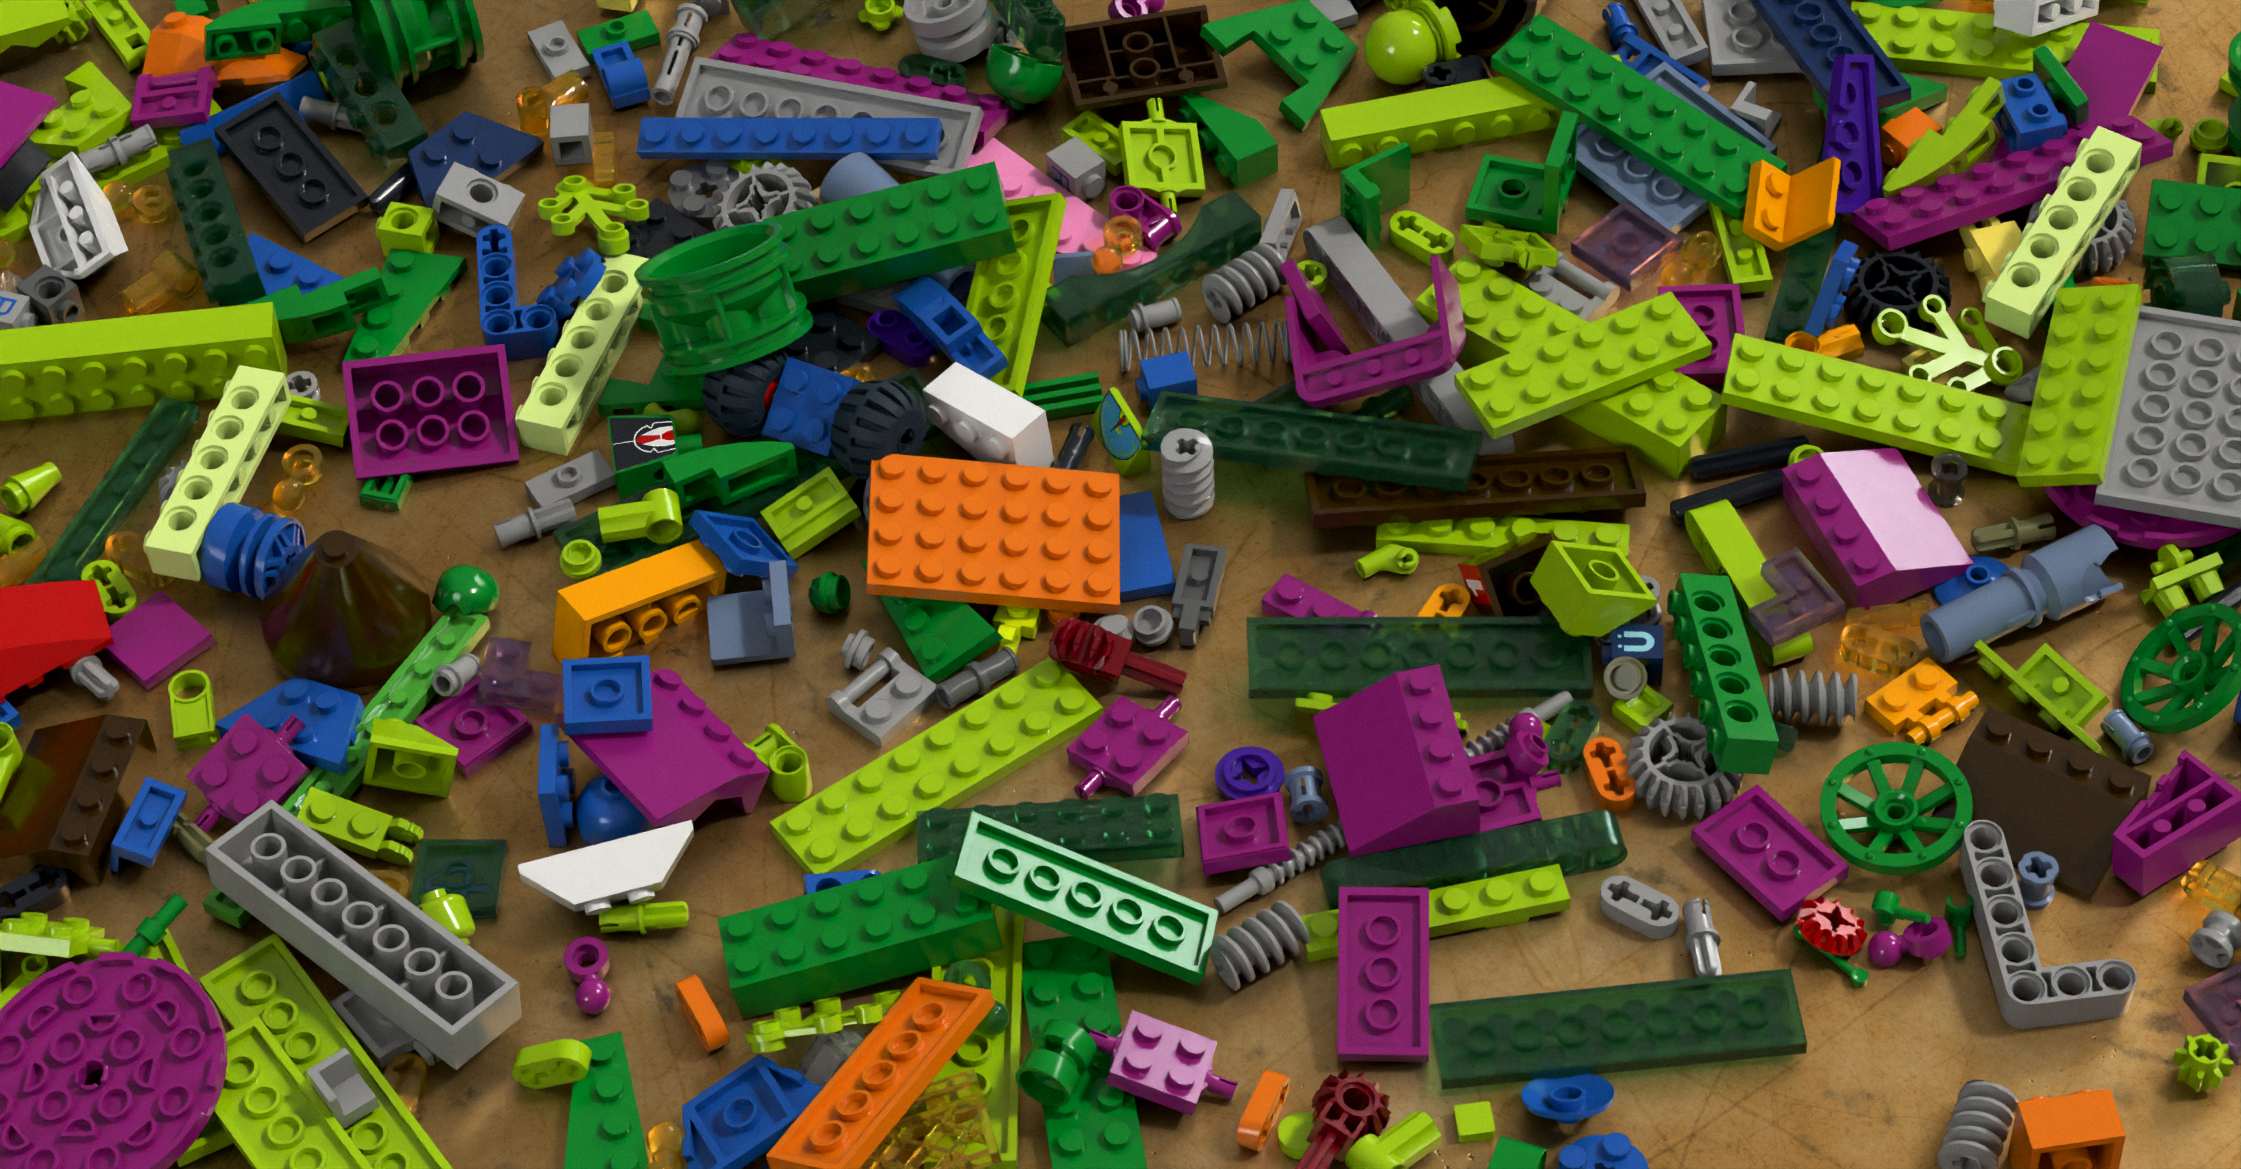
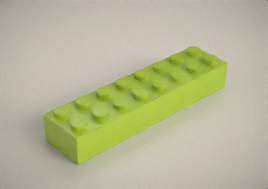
M1466 254L1449 268V271L1458 281L1466 332V342L1458 357L1473 366L1481 365L1589 323ZM1434 283L1416 299L1415 305L1416 310L1429 326L1439 320ZM1674 369L1560 415L1617 447L1632 446L1636 458L1678 480L1689 469V460L1693 456L1704 454L1725 433L1728 405L1720 403V394Z
M273 302L0 330V421L219 399L223 397L226 382L232 380L239 365L282 372L287 377V354Z

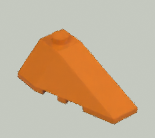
M173 12L166 15L164 20L150 33L142 75L152 74L153 77L187 73L199 71V68L212 65L217 73L218 82L216 88H219L222 83L230 82L234 79H241L244 85L290 81L308 64L306 56L281 47V53L206 62L204 59V29L207 24L214 20L204 16L186 15L185 12Z

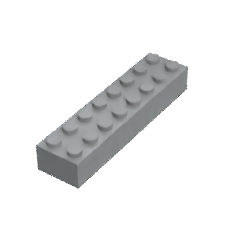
M272 799L205 848L210 882L213 886L455 1070L522 1017L519 982Z

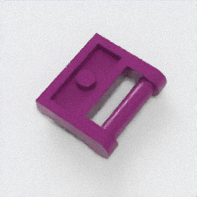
M203 66L199 68V71L157 77H153L152 74L139 75L137 77L130 119L133 128L138 129L146 124L151 129L209 122L213 88L217 87L218 82L214 66Z

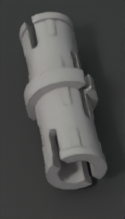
M146 124L119 137H116V135L108 137L107 142L76 155L90 175H93L116 164L119 166L127 164V159L158 147V143L151 127Z

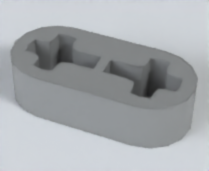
M1615 875L1603 882L1600 888V909L1604 915L1652 939H1667L1676 933L1679 927L1680 910L1677 902L1670 896L1624 875ZM1621 894L1628 896V898L1622 897L1619 901H1614L1612 899V897H1620ZM1660 913L1667 915V918L1660 917L1658 921L1651 918L1652 916L1658 917Z

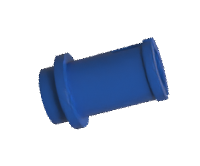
M1611 3L1607 5L1611 17L1604 8L1602 18L1609 29L1608 38L1610 43L1619 48L1621 46L1620 40L1627 32H1631L1636 36L1639 33L1635 24L1630 22L1625 6L1621 3Z

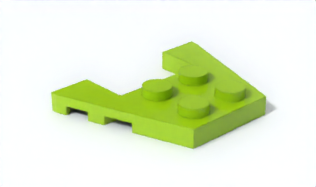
M88 61L63 78L67 90L74 93L70 97V101L57 110H52L27 139H31L52 157H64L71 151L76 155L100 146L107 141L108 137L116 135L131 124L130 119L133 105L92 62Z

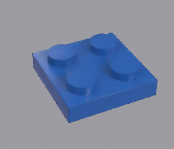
M1843 240L1831 261L1804 332L1820 337L1825 327L1833 328L1847 296L1841 295L1840 292L1841 290L1848 291L1861 263L1860 259L1855 258L1859 245Z
M696 510L688 523L700 536L699 541L719 556L722 560V566L731 574L736 576H743L744 574L755 575L764 579H770L769 562L786 560L788 579L792 580L799 568L797 563L755 518Z
M649 655L562 659L565 735L653 731Z
M558 724L541 725L538 798L550 847L567 846L568 828H575L574 803L569 802V794L576 793L575 768H568L571 765L569 741H562Z

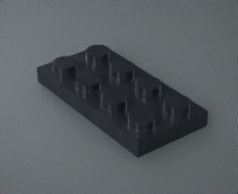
M279 91L214 129L215 138L304 243H307L369 205L368 195Z

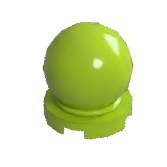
M1412 0L1408 4V10L1397 9L1385 12L1376 19L1369 28L1363 45L1366 64L1374 74L1389 83L1404 86L1420 81L1423 78V70L1428 64L1461 59L1462 55L1456 53L1455 47L1456 44L1462 42L1456 22L1446 6L1439 9L1433 2L1434 0Z

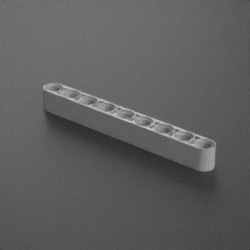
M1336 216L1303 231V241L1312 260L1318 261L1326 267L1329 282L1379 346L1427 332L1430 326L1343 216ZM1455 361L1449 371L1442 375L1409 384L1463 456L1509 454L1514 452L1515 445L1512 434L1510 433L1493 440L1455 388L1454 375L1464 371L1457 361Z

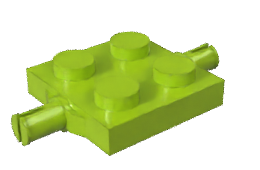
M1151 98L1146 102L1149 119L1143 121H1121L1118 128L1125 185L1137 187L1147 196L1159 198L1162 206L1169 208L1178 216L1176 198H1202L1206 190L1197 124L1178 123L1164 118L1163 100L1157 98L1155 102V98Z
M1490 219L1484 221L1482 226L1461 224L1458 240L1469 248V253L1478 256L1483 264L1502 267L1504 266V261L1518 263V267L1531 271H1541L1542 266L1556 267L1559 251L1535 232L1507 229L1495 220L1490 221Z
M24 912L21 913L19 919H3V923L0 924V950L71 958L80 954L91 956L92 954L99 955L100 953L119 952L120 941L119 939L104 938V927L89 926L90 920L80 917H66L62 919V922L48 921L47 914Z

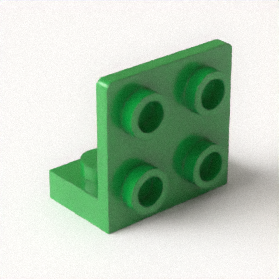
M1406 142L1385 149L1377 155L1340 171V215L1347 220L1372 253L1380 250V231L1382 230L1380 215L1410 200L1411 147Z

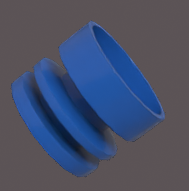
M236 502L226 503L210 521L203 539L200 553V570L203 580L209 586L233 593L243 592L248 597L260 598L263 601L269 585L278 572L306 548L304 526L297 519L290 517L282 518L279 514L275 513L264 514L257 508Z

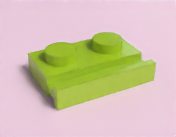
M829 466L760 511L793 560L862 515Z

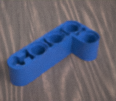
M502 225L486 226L480 230L476 239L480 325L485 346L505 344L507 362L547 357L550 349L556 348L561 339L555 310L545 304L520 306L518 266L511 231Z

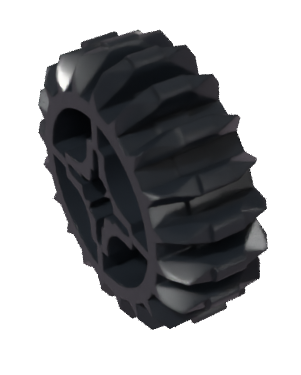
M1904 247L1899 252L1885 249L1882 254L1871 250L1867 258L1858 257L1861 263L1855 278L1847 292L1842 290V295L1847 296L1844 303V312L1848 313L1850 323H1858L1860 332L1870 330L1872 333V323L1879 313L1884 309L1893 308L1905 315L1909 327L1935 333L1937 328L1935 324L1921 319L1917 309L1918 305L1927 295L1934 294L1943 299L1946 305L1945 310L1948 313L1952 300V295L1950 294L1951 284L1950 278L1945 276L1943 266H1935L1933 257L1922 259L1919 250L1913 254L1906 253ZM1927 304V308L1931 312L1937 313L1934 306ZM1883 326L1888 333H1891L1889 328Z

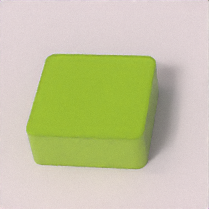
M1482 1101L1459 1104L1453 1107V1117L1460 1143L1495 1138V1125L1490 1102Z

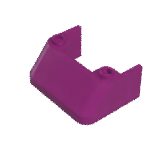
M1438 255L1430 256L1439 320L1434 322L1425 334L1349 355H1344L1336 350L1318 353L1315 331L1306 321L1298 303L1292 296L1284 298L1296 390L1306 404L1314 408H1322L1436 377L1452 368L1465 345L1466 332L1458 281Z

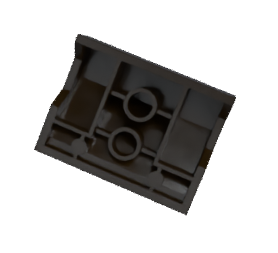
M1206 5L1056 28L1058 62L1064 66L1062 79L1075 111L1147 101L1151 98H1166L1228 88V81L1219 51H1215L1200 36L1202 26L1209 22Z
M1988 707L1970 735L1956 764L1965 776L1971 790L1973 801L1972 822L1976 820H1989L1996 823L2002 829L2013 867L2018 869V864L2023 856L2030 852L2040 851L2052 856L2059 866V873L2053 885L2089 901L2112 865L2113 833L2141 800H2147L2152 777L1991 707ZM1954 797L1937 806L1931 817L1954 819L1957 809Z
M105 714L40 728L34 731L0 807V873L22 876L33 870L38 864L71 869L91 886H101L110 865L111 843L147 777L158 752L146 719Z

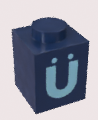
M1621 625L1610 632V642H1602L1601 667L1606 668L1615 658L1630 656L1638 659L1644 665L1647 671V685L1662 686L1664 659L1663 625Z

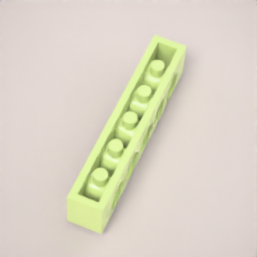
M2101 126L2096 128L2090 139L2084 138L2081 141L2075 155V162L2071 167L2065 166L2062 170L2054 194H2047L2044 197L2038 211L2039 217L2034 224L2029 222L2025 226L2020 237V246L2016 252L2009 251L2006 255L1997 281L1991 279L1982 295V302L1986 303L1985 321L2029 339L2057 296L2058 288L2063 287L2137 173L2140 166L2142 143Z
M625 253L606 255V262L603 263L606 266L604 275L585 301L579 297L577 310L572 319H568L565 322L562 337L556 348L550 349L546 366L541 375L534 378L528 399L524 405L521 404L517 409L515 426L519 429L522 446L565 456L568 455L639 323L638 317L645 305L641 296V291L644 287L637 284L634 273L649 258Z
M239 365L232 380L226 382L219 405L210 412L207 427L201 439L195 441L189 462L185 469L179 471L176 486L169 500L166 499L163 502L159 519L153 530H149L145 536L143 549L144 553L148 556L153 573L200 581L202 577L200 553L210 521L226 503H240L292 401L285 373Z

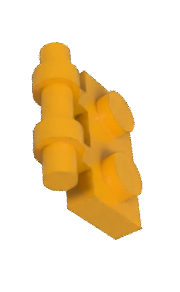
M1926 657L1867 697L1864 702V711L1893 736L1905 728L1909 729L1910 731L1904 735L1905 742L1921 745L1922 743L1929 744L1939 738L1941 730L1951 723L1959 724L1968 718L1970 710L1979 705V699L1970 690L1960 697L1956 696L1958 682L1933 660ZM1934 708L1938 711L1932 716L1925 715Z

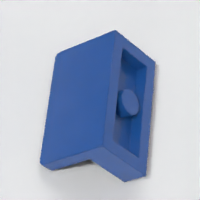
M149 777L145 778L111 843L109 870L119 873L125 859L150 868L153 867L186 802L187 791Z

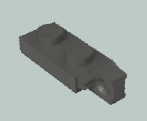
M1186 543L1171 603L1173 622H1179V645L1196 647L1200 625L1210 626L1211 619H1214L1228 559L1227 547Z

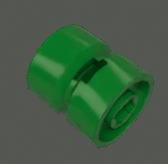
M1063 1019L1047 1020L1032 1044L1033 1050L1028 1052L1015 1076L1019 1087L1029 1097L1048 1106L1061 1107L1065 1106L1080 1082V1076L1085 1073L1096 1054L1097 1047L1093 1038L1081 1027Z

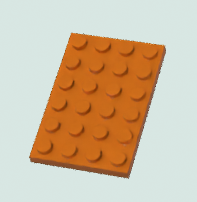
M891 454L882 459L871 460L865 594L1097 614H1118L1120 608L1119 474Z

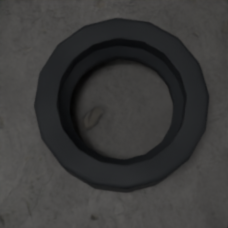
M27 139L0 170V209L5 213L9 212L53 159L52 156L31 139Z

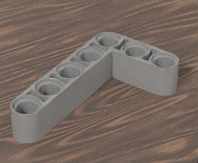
M1976 820L1967 825L1963 834L1959 864L1967 893L1973 898V915L2000 1013L2004 1021L2018 1029H2029L2117 1018L2126 1014L2131 1007L2138 981L2137 972L2134 967L2121 959H2106L2042 967L2002 829L1996 823L1989 820ZM1986 884H1994L1998 887H1991ZM1997 922H2004V923H2007L2008 925L2000 924V923H1997ZM2007 959L2015 960V961H2018L2019 963H2014V962L2008 961ZM2109 987H2115V988H2118L2119 990H2113V989H2111V988H2109ZM2063 992H2069L2074 994L2075 996H2070L2064 994ZM2018 998H2026L2030 1001H2023Z

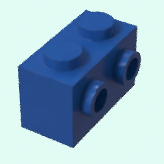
M2036 73L1998 80L2003 84L2006 102L1994 116L1993 121L2011 153L2042 147L2045 141L2051 139L2063 140V136H2066L2068 131L2066 118L2063 113L2057 111L2053 104L2051 92L2047 87L2043 86Z

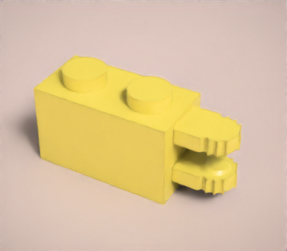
M1993 216L1982 220L1983 228L1977 229L1974 223L1959 228L1960 236L1967 248L1964 249L1963 253L1966 268L1969 272H1974L1977 277L1982 295L1991 279L1997 281L2001 274L2002 263L2008 252H2016L2020 246L2019 241L2022 232L2015 220L2000 223L1998 218Z

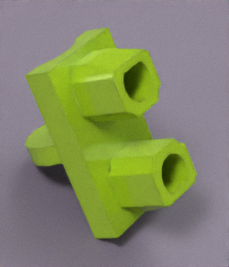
M2173 544L2164 545L2158 550L2159 561L2150 565L2154 575H2161L2152 578L2149 581L2150 588L2141 591L2139 596L2144 605L2155 602L2166 619L2190 606L2183 592L2188 587L2192 588L2199 603L2205 604L2224 591L2221 579L2217 573L2223 561L2218 552L2193 561V554L2189 549L2180 552Z

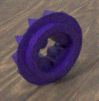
M1240 747L1228 752L1218 762L1215 770L1218 792H1223L1228 801L1279 792L1280 787L1284 784L1285 771L1281 760L1271 751L1260 747ZM1244 768L1252 777H1257V784L1253 785L1247 779L1243 780Z

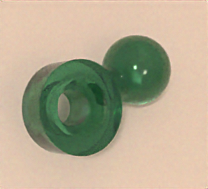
M961 960L955 962L947 969L943 978L945 982L964 985V981L968 977L973 976L976 981L975 987L991 990V978L988 971L982 965L973 961ZM994 1000L996 1003L976 1027L980 1033L986 1036L1001 1034L1009 1024L1007 1008Z

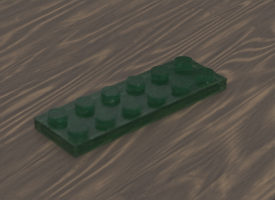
M1152 793L1147 796L1137 797L1108 796L1104 799L1093 800L1064 799L1060 802L1048 803L1020 802L1016 805L1003 806L981 804L972 808L946 809L937 807L928 811H916L918 864L957 854L966 822L972 811L1099 863L1184 857L1178 794Z

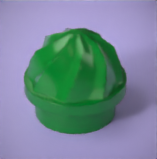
M825 572L822 576L813 579L811 587L808 588L809 600L813 607L819 611L834 614L839 609L847 608L850 603V585L844 575Z

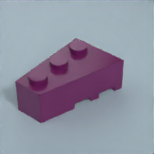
M2184 749L2177 757V765L2167 776L2163 774L2156 782V790L2146 801L2141 800L2113 833L2112 872L2141 896H2144L2241 837V792Z

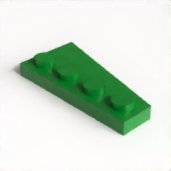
M391 249L380 273L391 302L363 313L343 362L401 355L410 344V335L416 328H422L430 318L429 311L438 300L443 301L449 294L452 281L456 276L461 278L468 269L466 258Z
M616 1032L580 1040L579 1042L584 1043L590 1048L592 1058L586 1077L572 1083L564 1169H650L622 1033Z

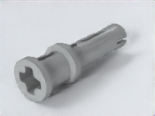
M683 3L677 6L674 14L675 25L668 30L666 36L668 49L655 85L651 90V98L661 105L673 103L689 54L697 50L700 43L699 32L706 26L708 21L706 11L693 3ZM689 14H691L690 21L687 18Z

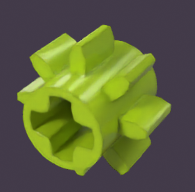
M64 0L73 22L53 36L59 44L64 39L71 43L80 41L89 31L87 21L93 18V16L80 0Z
M2211 1033L2194 1038L2187 1035L2184 1047L2176 1048L2173 1058V1064L2180 1066L2177 1080L2185 1081L2197 1092L2211 1087L2219 1090L2223 1076L2229 1077L2231 1075L2234 1061L2226 1058L2229 1045L2227 1043L2221 1044L2218 1039L2211 1036Z

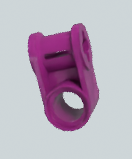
M1124 185L1115 188L1110 193L1109 220L1154 253L1159 251V246L1168 238H1176L1181 234L1182 226L1175 213L1144 194L1139 188Z

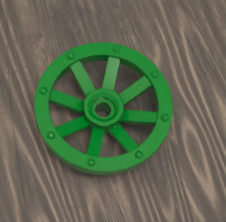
M2205 603L2183 609L2156 626L2135 649L2123 673L2121 700L2126 712L2147 731L2157 734H2175L2193 729L2222 711L2241 690V614L2234 608L2224 604ZM2204 625L2200 649L2192 650L2184 633ZM2220 625L2230 627L2232 632L2215 652ZM2172 642L2179 658L2175 660L2173 665L2156 661L2155 658ZM2234 652L2230 665L2222 667ZM2146 674L2172 682L2142 692ZM2173 698L2157 713L2145 708L2147 705ZM2192 699H2194V704L2184 708Z
M1884 742L1853 752L1841 760L1830 772L1820 795L1821 824L1831 846L1844 859L1855 866L1878 874L1909 875L1938 866L1961 847L1964 831L1967 825L1972 822V794L1963 773L1950 759L1941 753L1914 743ZM1882 764H1910L1900 790L1891 789ZM1868 769L1878 798L1874 800L1847 783L1856 775ZM1924 769L1932 772L1945 783L1918 800L1914 798ZM1954 797L1957 808L1954 819L1922 816ZM1838 798L1843 799L1870 816L1838 819L1836 813ZM1914 831L1944 835L1933 844L1924 847ZM1879 832L1868 848L1859 844L1848 835ZM1892 840H1901L1909 853L1892 854L1884 853Z

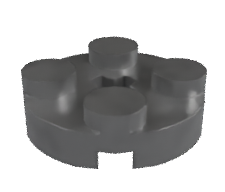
M712 159L708 163L696 164L684 170H677L670 176V187L668 189L669 205L704 228H714L712 220L716 216L712 207L720 203L717 193L727 192L726 181L735 182L738 179V172L730 168L729 163L724 159ZM704 193H713V196L706 198Z

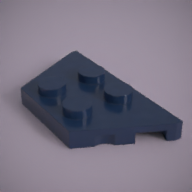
M465 111L410 150L407 161L412 176L416 178L420 200L423 201L425 207L432 208L435 193L454 161L468 168H473L479 173L500 182L542 152L544 141L538 137ZM437 221V222H438V226H440L441 224H443L442 222Z

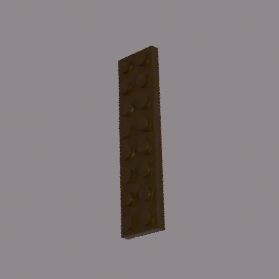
M1632 446L1304 466V485L1313 528L1325 527L1334 529L1340 526L1353 525L1378 526L1384 523H1421L1423 521L1447 519L1459 521L1465 518H1502L1510 515H1545L1557 512L1584 513L1589 510H1627L1636 507H1646V491Z

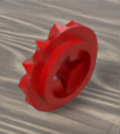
M1822 896L1815 901L1807 899L1796 916L1798 929L1804 938L1818 949L1833 955L1848 956L1857 953L1862 948L1868 935L1863 929L1865 921L1854 917V909L1842 907L1838 899L1833 903H1830ZM1831 923L1835 924V932L1832 931L1833 926H1831Z

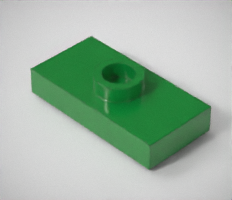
M647 9L576 31L578 42L589 64H593L591 50L627 40L631 50L634 51L661 42L659 31Z
M2045 44L2033 50V71L2042 81L2043 86L2047 87L2051 92L2053 103L2057 101L2076 126L2088 120L2089 98L2057 57Z

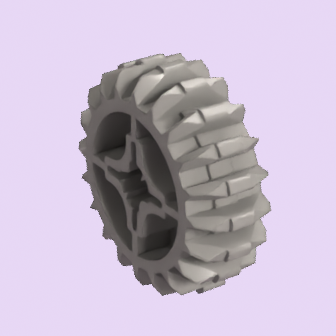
M766 161L763 167L759 169V167L752 164L750 172L744 174L738 171V179L735 182L726 181L727 192L717 193L720 203L712 207L716 216L712 221L716 231L747 223L763 222V219L814 207L817 205L816 197L807 179H804L794 167L788 168L782 162L774 166Z
M2043 200L2033 203L2026 225L2029 222L2035 223L2039 217L2038 211ZM2118 200L2074 268L2075 277L2080 271H2086L2091 277L2097 269L2108 273L2111 266H2120L2124 257H2128L2135 240L2136 229L2133 217L2134 212L2128 210L2127 201Z
M1671 711L1667 721L1654 717L1651 727L1642 725L1638 732V737H1633L1629 747V754L1626 757V763L1630 767L1628 769V777L1634 778L1636 781L1635 794L1637 799H1646L1649 810L1660 806L1664 818L1670 812H1677L1682 821L1687 813H1694L1700 820L1704 815V810L1714 814L1720 809L1721 804L1728 805L1733 800L1734 794L1739 793L1742 787V776L1745 773L1716 771L1711 776H1708L1710 768L1716 766L1713 754L1707 751L1705 726L1700 725L1699 720L1694 719L1690 711L1687 712L1684 718H1677ZM1661 755L1664 756V757L1661 758V762H1660V763H1658V764H1656V765H1653V762H1654L1659 756H1661Z

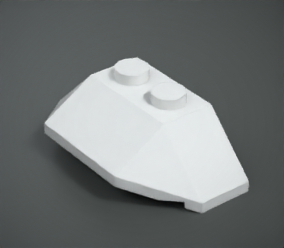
M71 151L41 173L39 180L41 189L34 203L29 229L42 265H48L69 280L84 279L98 273L129 251L110 201L77 155Z
M692 820L519 864L520 879L523 883L574 912L585 910L586 915L606 912L612 909L611 903L628 899L629 904L655 898V891L662 890L694 837Z

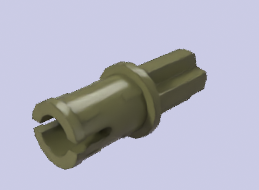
M2050 513L2019 520L2015 517H2008L2004 523L1974 528L1971 531L1970 542L1971 546L1978 553L2010 547L2012 550H2019L2022 544L2053 540L2056 536V526L2044 529L2038 528L2054 523Z

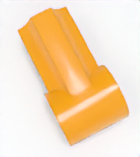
M1846 324L1822 332L1820 337L1804 331H1798L1790 334L1785 340L1786 346L1846 361H1851L1864 355L1861 333L1854 324Z

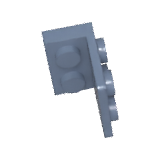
M786 560L769 562L770 579L762 580L763 590L707 597L712 665L796 657L791 592Z

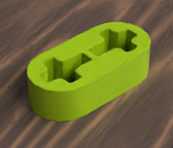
M1400 211L1391 217L1389 238L1396 247L1431 266L1430 256L1438 255L1446 266L1454 260L1455 237L1450 231L1414 211Z
M97 560L91 562L83 569L82 580L96 581L109 625H112L139 606L135 590L112 561ZM103 578L105 581H109V585L104 587L98 579ZM118 599L124 607L119 608L113 605V601Z
M559 1039L524 1047L516 1055L512 1068V1077L519 1084L534 1089H543L579 1081L587 1075L592 1051L584 1043L573 1039Z

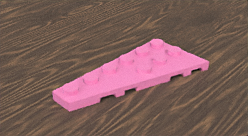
M994 137L985 146H978L970 157L967 168L995 161L1004 187L1006 200L1059 192L1065 198L1067 205L1055 254L1092 251L1095 276L1137 291L1141 290L1158 266L1156 253Z

